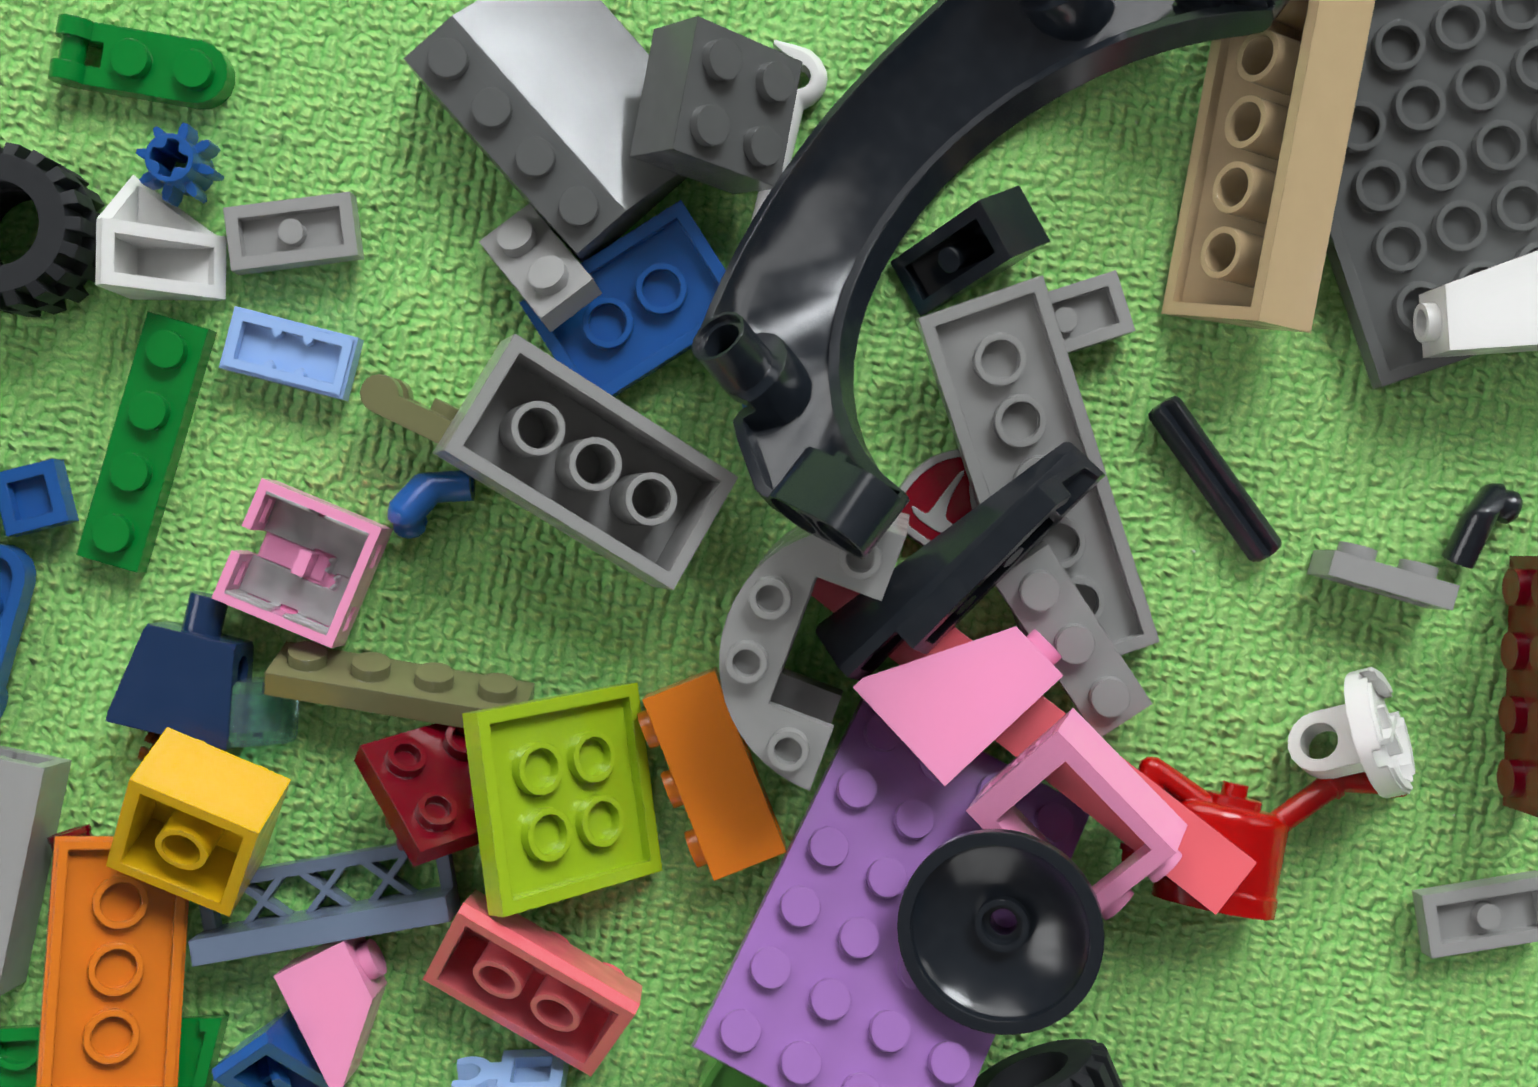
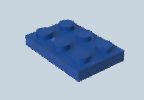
M680 200L581 263L594 279L602 294L552 332L548 330L525 300L519 303L557 361L613 397H616L692 348L693 339L701 328L710 303L726 270Z

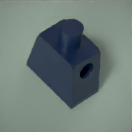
M190 591L183 624L169 621L148 623L137 642L109 707L105 721L161 735L169 727L224 750L246 743L249 731L254 646L250 640L222 634L228 605L212 599L213 594Z

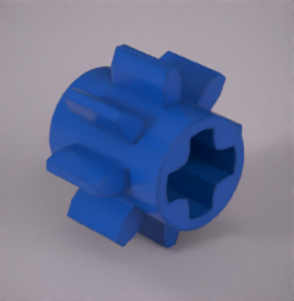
M184 122L179 127L178 134L166 133L158 126L154 127L155 138L151 140L146 149L136 150V154L145 160L148 172L139 179L141 184L151 190L163 188L162 199L175 207L180 205L183 195L192 196L203 204L207 202L205 191L212 185L213 181H223L224 176L214 169L211 160L221 151L219 147L210 140L198 142V131ZM188 160L185 168L175 167L173 169L176 162L186 163Z

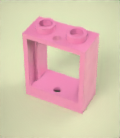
M1072 708L985 784L966 812L983 829L1015 830L1033 835L1050 843L1021 813L1015 804L1066 761L1145 843L1092 886L1100 904L1102 916L1105 920H1108L1116 915L1133 897L1132 887L1146 876L1153 883L1157 882L1178 864L1182 858L1178 848L1188 825L1094 728Z

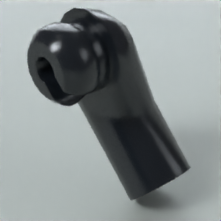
M1492 483L1481 487L1459 518L1442 556L1457 565L1473 569L1496 521L1509 524L1519 516L1523 505L1520 494L1513 490H1506L1504 484Z

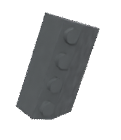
M477 0L452 15L403 58L425 88L528 204L534 208L581 263L619 239L687 178L630 157L649 54L601 0Z

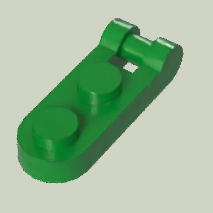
M70 14L58 15L55 35L61 38L58 58L50 60L48 79L52 82L76 89L199 110L213 109L222 105L233 92L235 86L234 68L230 60L210 43L197 39L93 22ZM88 46L103 49L100 68L85 65Z

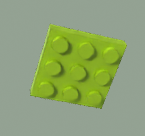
M638 682L615 684L462 713L489 916H510L663 871L646 742L637 717V713L642 712Z

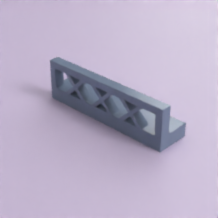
M397 843L261 866L245 890L246 894L258 901L246 920L222 924L220 913L199 905L203 931L188 941L192 967L450 922L461 907L452 854L436 859L440 886L421 890L416 889L397 875L408 859L405 851L398 849ZM398 858L391 870L379 862ZM363 865L383 880L371 898L356 901L335 886L348 867ZM336 869L329 880L317 873ZM299 875L319 889L320 892L308 909L294 911L275 898L274 894L286 877ZM273 880L266 891L255 884ZM389 885L401 892L382 896ZM327 896L339 903L320 907ZM265 907L276 914L258 918Z

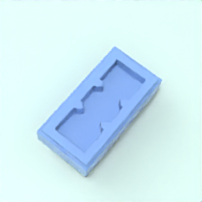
M235 306L219 368L348 401L364 340Z

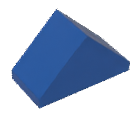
M290 1009L241 1041L212 1069L214 1081L225 1087H328Z

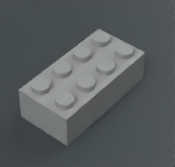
M513 334L500 341L433 451V454L650 586L674 590L738 479V476L517 334Z

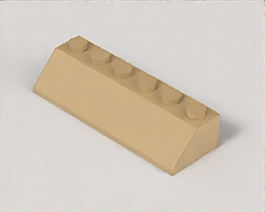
M1290 0L1272 25L1265 31L1246 36L1211 40L1161 314L1258 329L1311 333L1375 0Z

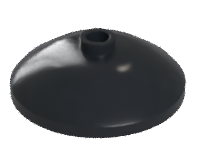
M983 829L959 835L943 843L919 864L904 890L898 912L897 933L899 948L904 965L912 981L927 1001L938 1011L953 1021L973 1030L998 1035H1017L1048 1027L1063 1019L1083 1001L1092 988L1101 966L1105 940L1104 921L1100 904L1090 882L1079 867L1062 851L1052 844L1027 833L1007 829ZM998 909H1007L1015 915L1017 923L1012 927H1002L995 922L993 912Z

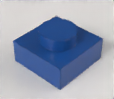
M49 459L0 472V513L6 536L18 537L79 521L64 460Z

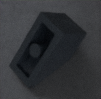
M1016 186L978 200L893 259L890 263L921 317L1007 270L1049 243L1050 239L1021 187Z

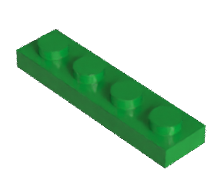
M147 311L76 553L77 556L136 573H147L217 332Z

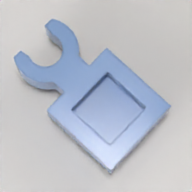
M544 1049L504 1050L501 1062H489L487 1059L477 1056L458 1059V1080L452 1081L451 1087H566L569 1068L568 1063Z

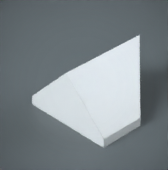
M132 175L96 219L95 285L135 300H225L227 237L214 234L180 208L164 201L161 194L141 184L139 178Z

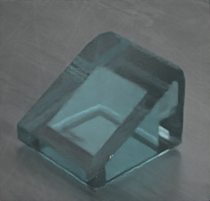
M252 677L235 682L232 692L229 735L231 747L285 744L294 741L297 737L299 701L264 695L265 677Z

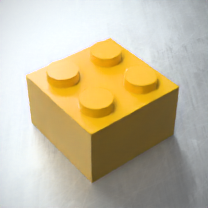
M167 727L129 779L106 866L230 917L263 861L291 779L211 746L202 740L192 738Z

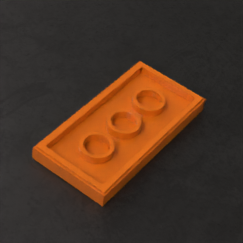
M54 836L35 1087H178L189 900L107 867L106 863L114 836Z

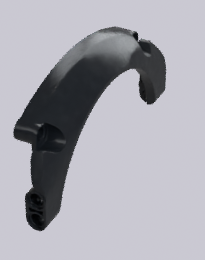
M938 0L902 33L840 97L787 165L736 248L710 303L701 328L693 339L692 351L697 360L732 399L746 405L734 418V429L755 490L769 506L804 531L855 557L866 559L910 501L906 493L879 470L866 447L860 429L854 398V360L858 337L869 300L881 273L899 242L938 192L970 160L1003 133L1061 95L1120 67L1172 49L1211 40L1263 32L1272 25L1290 0Z

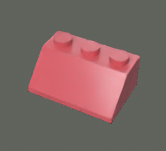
M476 889L460 907L422 979L589 1076L593 1075L635 1016L640 1006L642 994L641 984L625 976L618 967L610 963L601 962L571 945L561 934L547 931L518 913L506 917L489 916L486 895Z

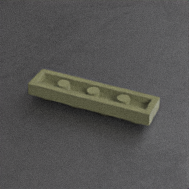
M286 641L265 671L264 695L464 728L462 713L533 700L535 683L516 680L512 676L503 673L484 675L454 670L443 663L429 662L418 664L394 660L378 652L358 654L334 650L312 641L298 643Z

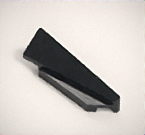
M1063 442L897 565L893 570L882 601L861 593L818 624L816 628L817 636L837 667L848 678L858 681L870 676L903 641L912 649L927 655L1105 474L1071 442Z

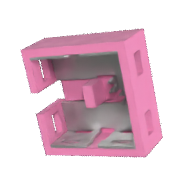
M261 478L242 527L249 530L266 531L263 543L258 554L248 550H231L212 599L327 647L344 646L393 529L277 480Z

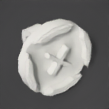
M1373 667L1352 671L1346 675L1344 681L1345 704L1314 711L1302 716L1293 725L1289 733L1288 750L1291 758L1306 773L1313 777L1334 779L1366 772L1371 785L1379 796L1384 798L1410 794L1413 789L1410 782H1413V775H1415V763L1404 718L1400 717L1399 711L1388 712L1384 699L1393 697L1391 694L1393 690L1383 673ZM1326 731L1337 733L1338 744L1330 756L1323 759H1313L1310 757L1309 745L1316 735Z

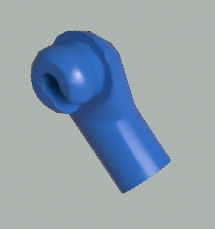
M461 470L425 472L414 475L389 502L387 516L388 520L393 523L394 532L399 537L405 539L419 537L426 530L425 526L428 522L426 516L437 503L474 501V478Z

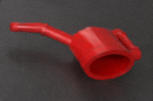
M1146 757L1141 760L1138 766L1140 772L1257 862L1218 912L1257 920H1275L1278 904L1276 896L1288 832L1333 799H1341L1345 796V793L1378 794L1371 785L1366 772L1334 779L1317 778L1269 813L1261 810L1263 802L1247 798L1249 789L1247 785L1223 781L1221 792L1205 790L1158 757ZM1401 795V796H1396V797H1391V798L1405 797L1406 795ZM1120 842L1119 848L1122 849L1121 862H1123L1135 851L1124 842ZM1166 875L1152 884L1151 894L1155 897L1210 911Z

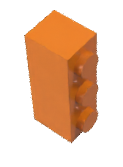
M717 667L646 694L642 699L646 710L637 713L638 721L650 749L661 746L669 766V770L661 772L662 782L673 808L684 805L693 829L685 831L684 835L697 868L708 865L713 880L716 881L786 853V841L748 745L736 728L726 706Z

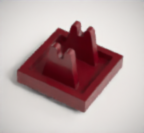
M434 723L359 746L354 762L385 815L386 828L388 830L393 829L397 837L398 849L405 851L413 867L479 844L464 728Z

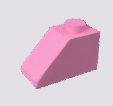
M365 937L323 944L291 960L274 975L328 1087H344L358 1069L387 985L384 974L387 972V966L382 951L374 940H366Z

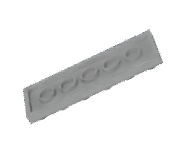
M1043 275L917 318L916 322L977 506L1060 444L1071 442L1105 476L1034 547L1043 541L1049 545L1120 655L1160 642ZM1013 613L1017 628L1027 636L1028 634Z

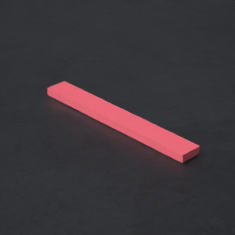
M817 578L811 596L834 613L860 593ZM954 627L927 655L912 649L903 641L889 657L899 665H903L971 642L972 640ZM1042 695L1000 734L995 741L1017 757L1066 713ZM1066 761L1044 779L1134 851H1137L1145 844ZM1126 761L1188 825L1178 848L1182 858L1166 876L1216 915L1257 862Z

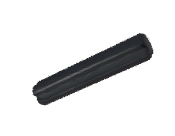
M1173 396L1154 407L1148 414L1149 420L1247 558L1252 562H1260L1274 554L1282 546L1281 539L1181 398Z

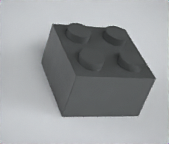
M699 16L655 28L630 157L732 194L772 189L783 170L802 61Z

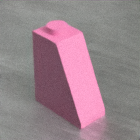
M1015 626L864 677L853 688L936 778L946 786L1063 676L1054 666L1062 656L1036 629L1025 636Z

